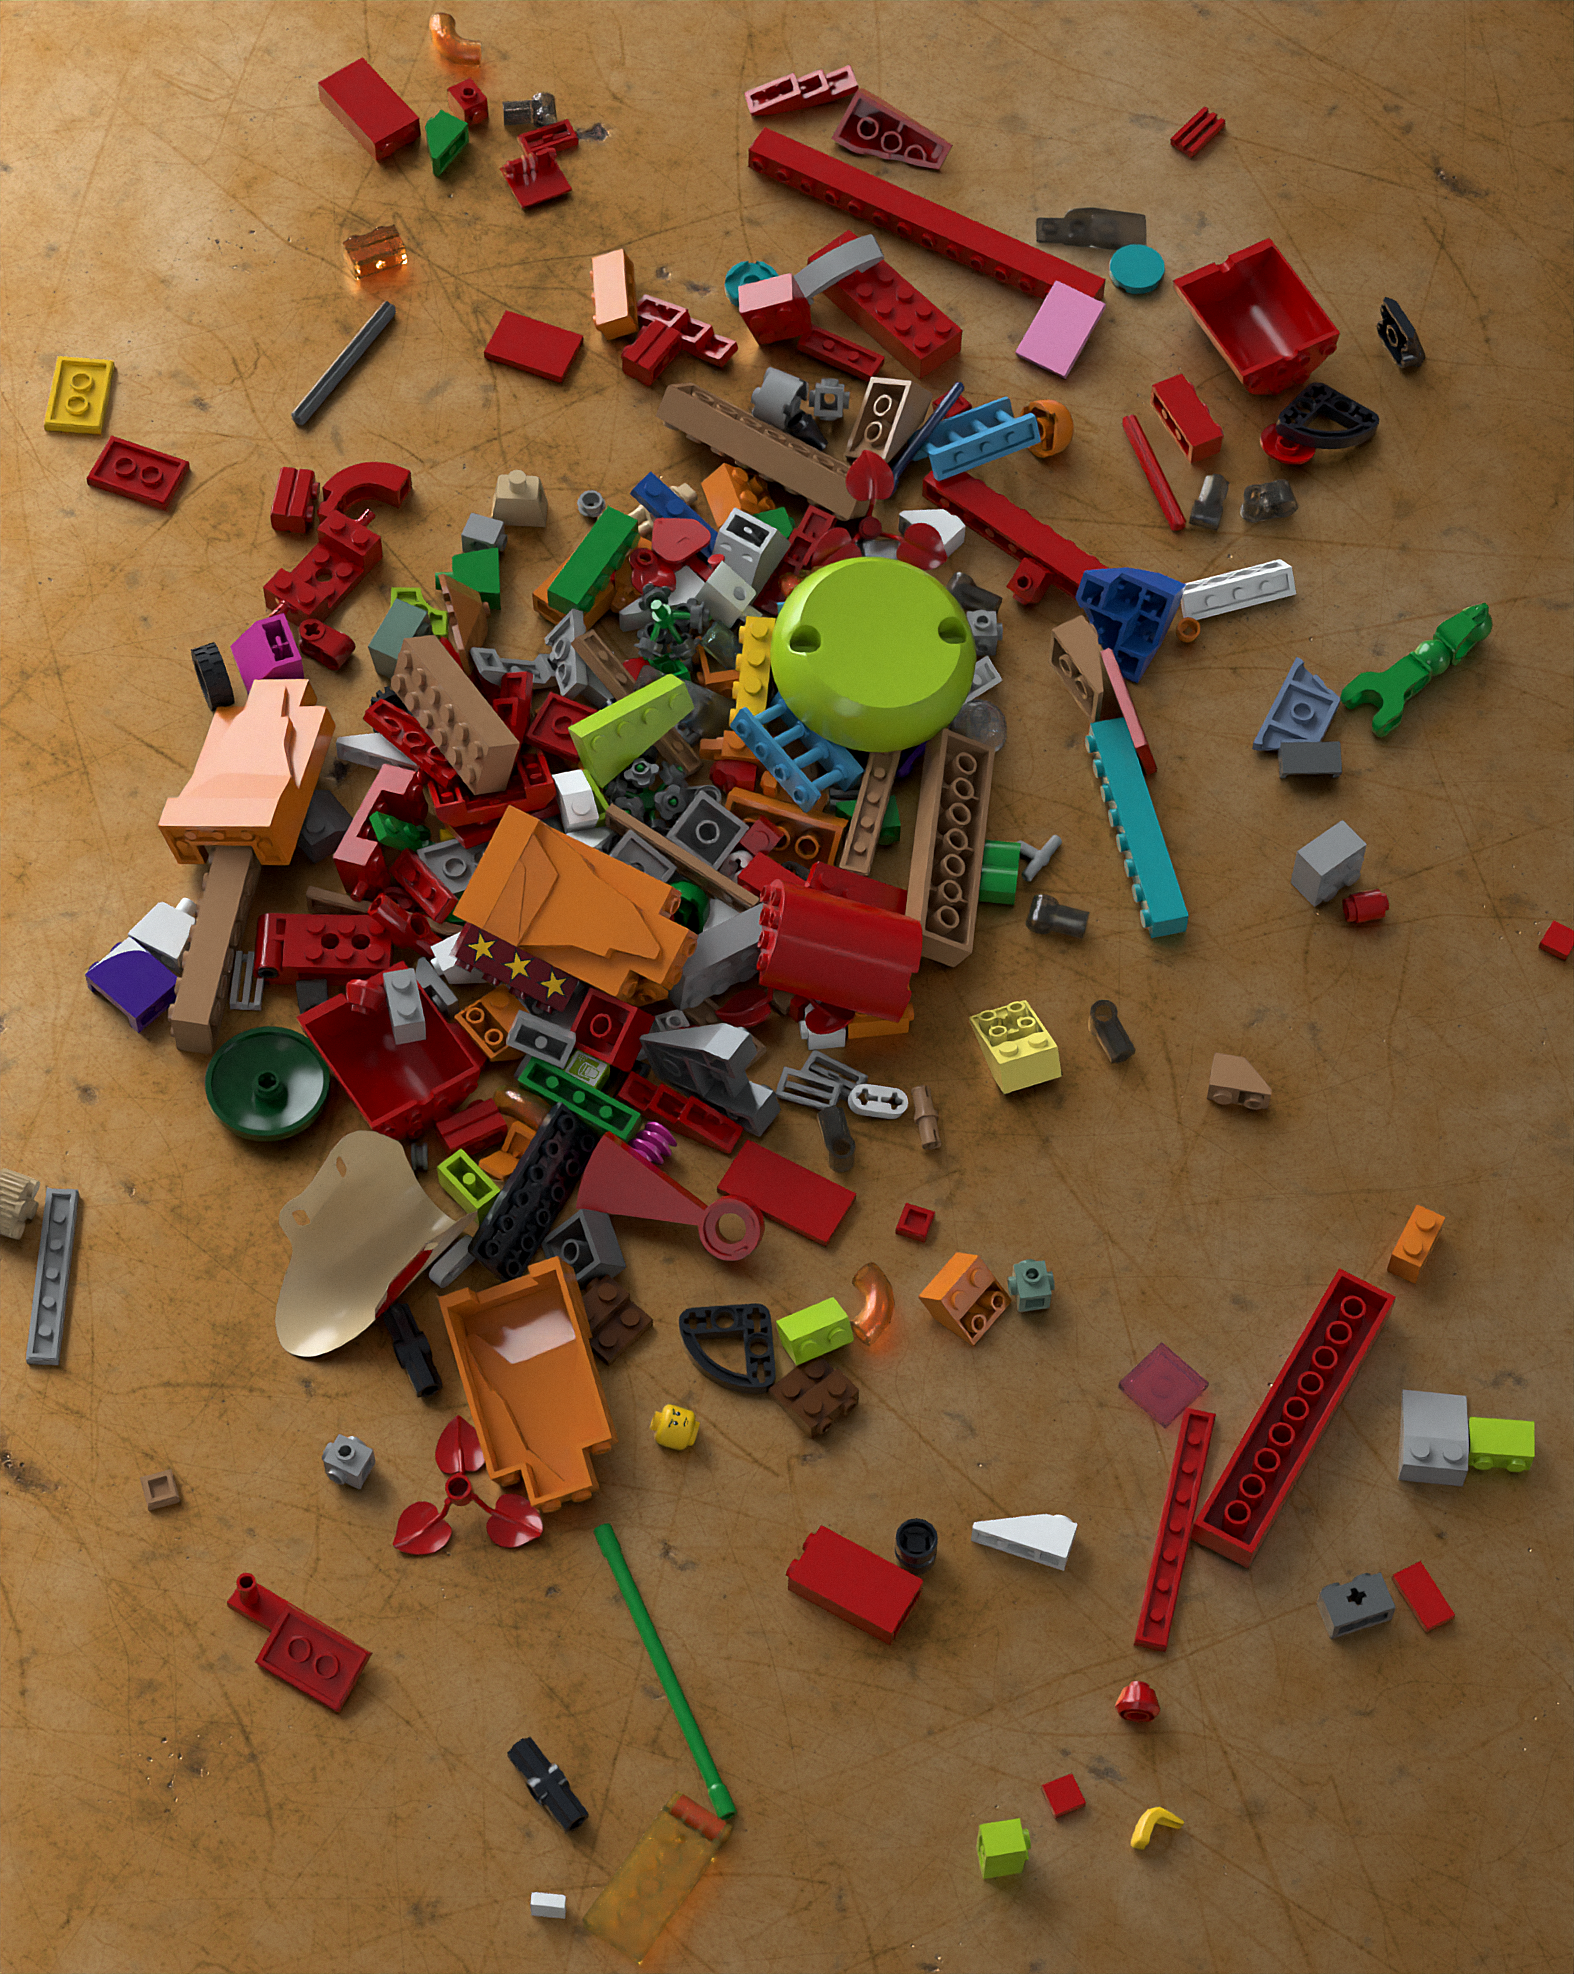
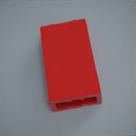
M363 57L318 82L320 101L375 161L391 155L395 150L415 141L421 136L419 117Z
M820 1525L815 1534L811 1532L807 1536L802 1546L804 1553L800 1559H794L787 1569L788 1590L884 1643L891 1645L923 1592L924 1580L827 1527Z

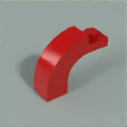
M364 462L339 471L322 487L324 501L321 502L317 511L320 525L334 510L344 514L350 506L364 500L381 501L399 509L412 489L411 471L386 462Z

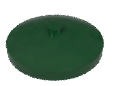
M264 1026L249 1029L233 1036L216 1051L206 1071L205 1091L211 1112L227 1130L249 1140L277 1141L302 1132L320 1116L329 1098L330 1074L328 1066L306 1036L288 1028Z

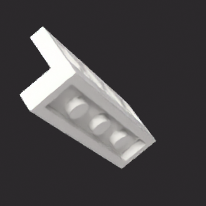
M1279 559L1186 583L1181 598L1183 618L1191 617L1199 620L1295 595L1296 589L1292 566Z

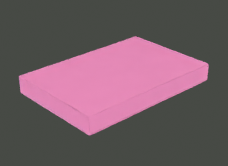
M1056 280L1017 348L1016 355L1066 379L1104 312L1106 305Z

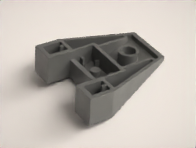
M721 1023L643 1034L639 1038L656 1078L687 1097L694 1096L744 1127L743 1130L760 1137L781 1109L774 1090L767 1085L762 1084L760 1086L748 1080L744 1069L758 1052L753 1043L751 1033L745 1028H736L729 1024Z

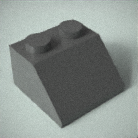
M314 790L297 840L299 847L314 865L336 852L353 821L352 816L330 790Z
M581 1209L548 1234L541 1242L546 1259L559 1256L573 1267L580 1291L586 1289L587 1285L594 1278L598 1277L601 1280L607 1274L613 1278L627 1267L608 1213Z

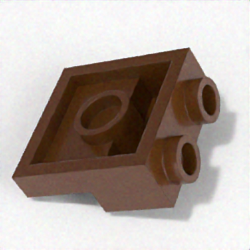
M607 1274L601 1280L598 1277L594 1278L585 1289L586 1294L582 1299L592 1338H589L592 1352L607 1366H610L653 1325V1319L631 1301L630 1293Z
M821 1355L798 1365L768 1389V1395L810 1439L818 1432L823 1434L828 1431L837 1417L842 1413L847 1415L852 1412L859 1401V1389L839 1368L834 1370Z

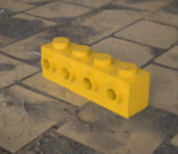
M746 616L745 626H740L739 644H743L742 654L737 653L735 669L740 671L739 681H734L732 698L737 699L736 709L730 710L729 727H731L730 724L740 709L747 707L754 716L769 709L773 677L770 647L776 618ZM766 723V724H764V725H762V726L767 730V723Z

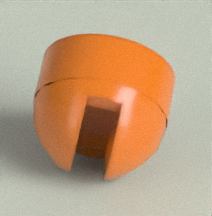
M1183 618L1176 627V636L1183 643H1190L1200 634V624L1194 618ZM1190 627L1193 631L1185 635L1184 632Z

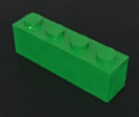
M607 506L547 589L548 606L565 615L572 609L583 611V614L584 612L588 613L593 607L596 595L599 591H604L608 586L610 576L614 570H619L622 567L627 552L637 546L640 540L638 520Z
M531 1057L517 1080L521 1092L550 1108L562 1102L591 1131L600 1136L610 1131L628 1144L642 1126L641 1114L537 1057Z

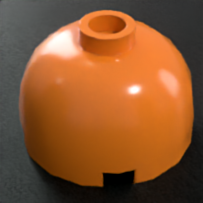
M1041 399L1029 403L1028 406L1021 410L1020 417L1029 413L1036 416L1041 442L1027 447L1033 455L1045 458L1063 451L1071 442L1074 434V422L1070 412L1062 403L1051 399Z

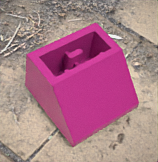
M284 613L256 621L230 646L248 695L254 680L304 679L302 658Z

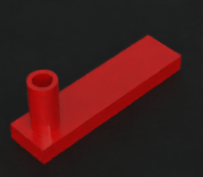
M243 1573L238 1576L236 1580L237 1588L227 1601V1606L270 1633L286 1604H290L316 1619L258 1584L256 1578L251 1573Z

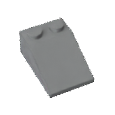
M1402 1389L1398 1480L1463 1486L1468 1472L1469 1456L1467 1397Z

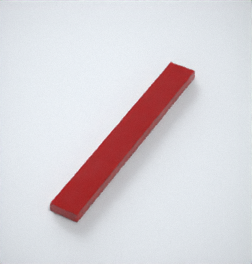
M1188 1407L1184 1408L1134 1646L1166 1653L1216 1418L1215 1413Z

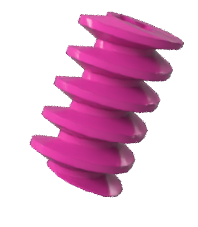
M648 1122L645 1125V1129L640 1130L636 1134V1138H632L628 1145L650 1162L662 1165L664 1162L660 1153L666 1157L671 1156L672 1152L668 1145L676 1147L677 1143L671 1133L661 1124Z

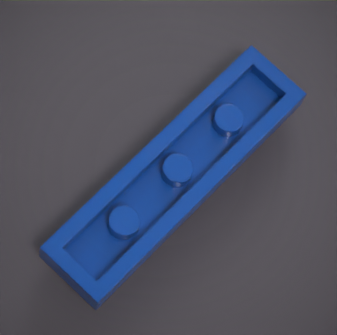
M650 471L632 489L630 494L656 518L695 519L707 528L711 534V541L705 548L697 552L696 555L708 565V559L712 555L718 532Z

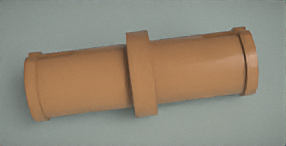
M916 1086L911 1089V1095L913 1096L916 1111L914 1121L919 1126L922 1148L927 1149L928 1144V1150L935 1149L942 1145L936 1122L939 1119L938 1111L934 1110L930 1086Z

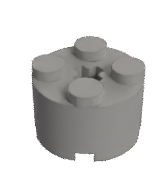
M769 367L764 375L762 387H756L752 394L751 403L755 404L751 414L759 420L790 433L787 425L794 415L803 411L799 408L801 400H807L809 383Z

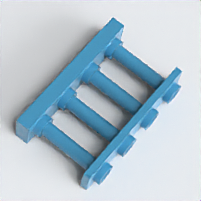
M1008 397L997 399L942 420L912 460L917 461L929 456L934 478L941 481L1040 443L1041 438L1036 416L1029 413L1014 419L1010 399ZM920 429L916 430L912 434V436L907 440L908 445L911 443V441L914 439V437L917 435Z
M779 691L769 704L771 708L754 716L747 707L740 709L730 724L735 733L805 813L810 811L821 796V790L837 783L846 792L854 787L865 771L844 746L824 739L803 724L788 708ZM780 717L790 729L773 738L762 725ZM799 739L809 751L792 760L781 747ZM818 761L828 773L811 782L800 769Z

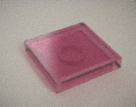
M1161 1342L1118 1383V1388L1163 1428H1166L1184 1411L1185 1407H1188L1208 1388L1209 1382Z

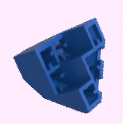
M1129 567L1084 571L1075 598L1080 608L1084 609L1090 623L1095 626L1098 632V645L1101 644L1103 650L1112 649L1123 677L1136 683L1140 681L1167 634L1178 610L1186 584L1161 573Z

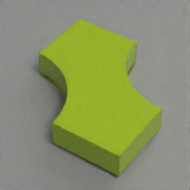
M391 587V606L397 598L428 612L434 635L438 640L441 637L448 639L449 615L447 611L431 607L423 599L421 588Z

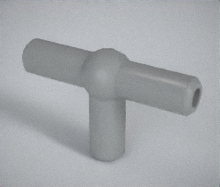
M1053 835L1041 850L1021 840L1016 842L1021 843L1020 854L1032 859L1021 873L1025 881H1031L1042 866L1049 863L1052 854L1062 844L1059 836Z

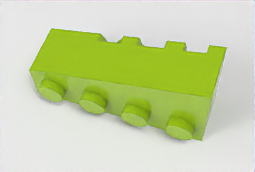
M670 673L568 727V730L584 769L589 771L596 785L603 788L694 709V705L685 682Z

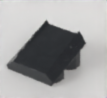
M1385 297L1380 307L1382 320L1378 321L1376 326L1381 343L1394 363L1400 368L1407 366L1421 367L1426 355L1415 328L1397 301Z

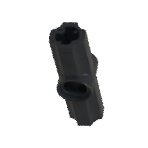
M399 1302L389 1306L382 1315L388 1332L392 1337L394 1352L401 1368L406 1370L418 1398H427L435 1395L443 1388V1383L433 1363L432 1351L424 1332H420L408 1303L403 1304Z
M531 1737L522 1738L516 1742L507 1752V1757L525 1779L526 1786L532 1797L541 1807L545 1806L565 1834L578 1829L589 1818V1813L570 1790V1784L561 1769L555 1763L551 1764Z

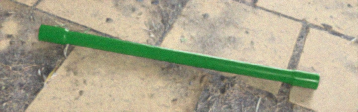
M610 1523L602 1524L593 1530L597 1543L616 1579L708 1789V1796L719 1821L731 1819L738 1813L734 1802L714 1764L622 1555V1548Z

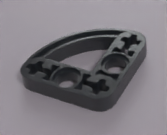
M1313 382L1279 414L1275 430L1282 437L1304 446L1318 449H1344L1359 445L1370 439L1376 433L1380 420L1379 416L1367 407L1324 383ZM1299 407H1300V408H1305V409L1309 410L1310 412H1309V413L1302 412V411H1299L1297 408H1299ZM1335 407H1342L1348 412H1341ZM1319 414H1322L1347 428V430L1323 431L1308 428V426Z
M752 1303L694 1307L686 1309L679 1316V1334L682 1346L692 1364L705 1377L732 1391L748 1394L768 1393V1389L775 1384L776 1369L771 1315L766 1306ZM755 1314L759 1315L761 1319L760 1332L754 1333V1322L752 1320ZM726 1315L731 1317L734 1323L729 1328H721L716 1324L717 1318ZM706 1317H711V1329H707ZM690 1319H696V1329H690ZM743 1337L746 1375L730 1371L718 1365L702 1350L697 1340ZM755 1342H762L766 1344L768 1350L762 1355H756L751 1352L750 1347ZM764 1364V1376L766 1377L763 1383H760L757 1378L758 1365Z

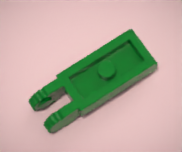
M378 811L369 817L378 841L382 844L401 851L409 848L416 854V850L436 844L429 840L432 833L430 828L424 825L415 826L412 823L396 819L394 816Z

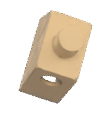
M513 470L509 475H499L493 497L491 518L504 522V525L546 527L548 501L540 478L537 476H526L521 470Z

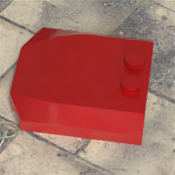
M535 748L536 754L529 753L525 755L520 754L519 751L505 791L474 795L462 778L445 789L429 775L426 783L437 819L453 827L472 823L484 825L492 822L495 818L503 817L509 805L523 812L545 808L556 795V788L542 749Z

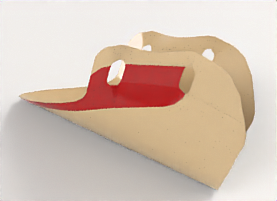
M358 1130L343 1137L331 1150L321 1169L308 1187L299 1196L288 1201L279 1214V1225L293 1248L292 1258L283 1280L276 1308V1331L282 1347L292 1355L303 1357L317 1356L332 1351L357 1337L476 1218L478 1211L465 1215L457 1222L443 1213L418 1183L405 1156L404 1149L398 1141L375 1131ZM339 1156L346 1166L345 1177H341L336 1167V1161ZM296 1210H304L310 1219V1223L303 1226L298 1225L292 1213Z

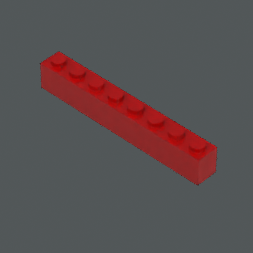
M931 471L923 479L922 496L940 509L946 510L951 515L959 517L968 528L1020 563L1024 557L1037 560L1057 574L1051 584L1075 600L1084 571L1109 569L1100 563L1095 556L1088 555L1078 548L1073 541L1063 538L1049 525L1042 524L1033 518L1027 510L1020 509L1011 503L1006 496L996 493L987 487L982 480L975 479L965 471L941 481L936 480L933 471Z

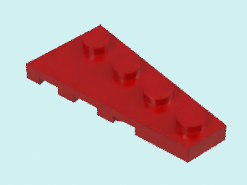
M382 698L366 709L363 720L445 789L461 778L415 717Z
M820 861L811 867L805 887L905 915L907 890Z

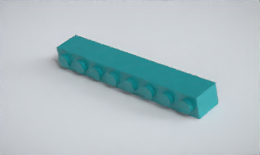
M1121 717L1090 723L1089 735L1085 736L1086 749L1088 753H1093L1095 759L1093 760L1094 774L1096 778H1101V796L1103 802H1108L1110 810H1108L1110 825L1117 829V847L1119 852H1124L1126 857L1124 860L1126 875L1133 879L1132 893L1135 902H1140L1142 908L1140 910L1142 926L1144 928L1148 927L1151 938L1186 932L1189 915L1125 718Z

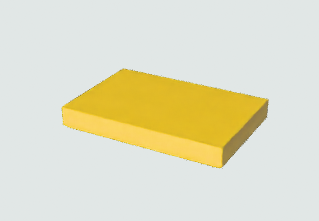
M57 357L44 420L45 430L102 434L115 368L114 360Z

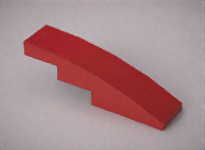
M848 65L826 75L823 69L797 78L795 73H791L749 90L744 95L751 115L761 116L790 112L831 102L856 93L859 90V86L851 65Z
M647 294L637 302L639 323L648 327L653 320L657 319L666 324L667 327H672L679 331L682 335V350L700 359L723 367L739 350L736 341L715 334L712 325L691 318L686 308Z
M809 505L798 529L794 528L788 539L791 546L762 588L753 605L778 616L777 603L785 602L788 598L782 589V581L786 577H794L799 584L803 581L811 568L812 555L816 544L825 532L833 528L837 521L836 517Z
M528 671L505 673L501 681L500 699H493V710L520 743L510 777L519 755L530 707L533 674Z
M633 1071L628 1074L615 1097V1100L639 1112L648 1119L700 1144L726 1154L731 1153L744 1127L691 1095L687 1099L663 1083L656 1086Z

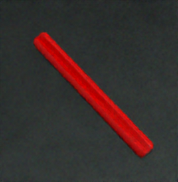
M1134 414L1125 416L1122 419L1124 431L1173 531L1183 530L1186 527V519L1137 416Z

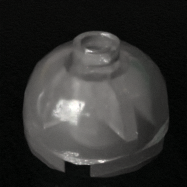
M982 699L970 700L965 703L948 727V730L995 748V752L1004 747L1007 738V725L1004 714L996 705Z

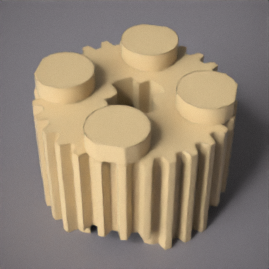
M6 1168L0 1170V1234L15 1239L21 1238L25 1228V1220L27 1218L32 1220L36 1214L38 1202L34 1201V1197L39 1190L40 1181Z

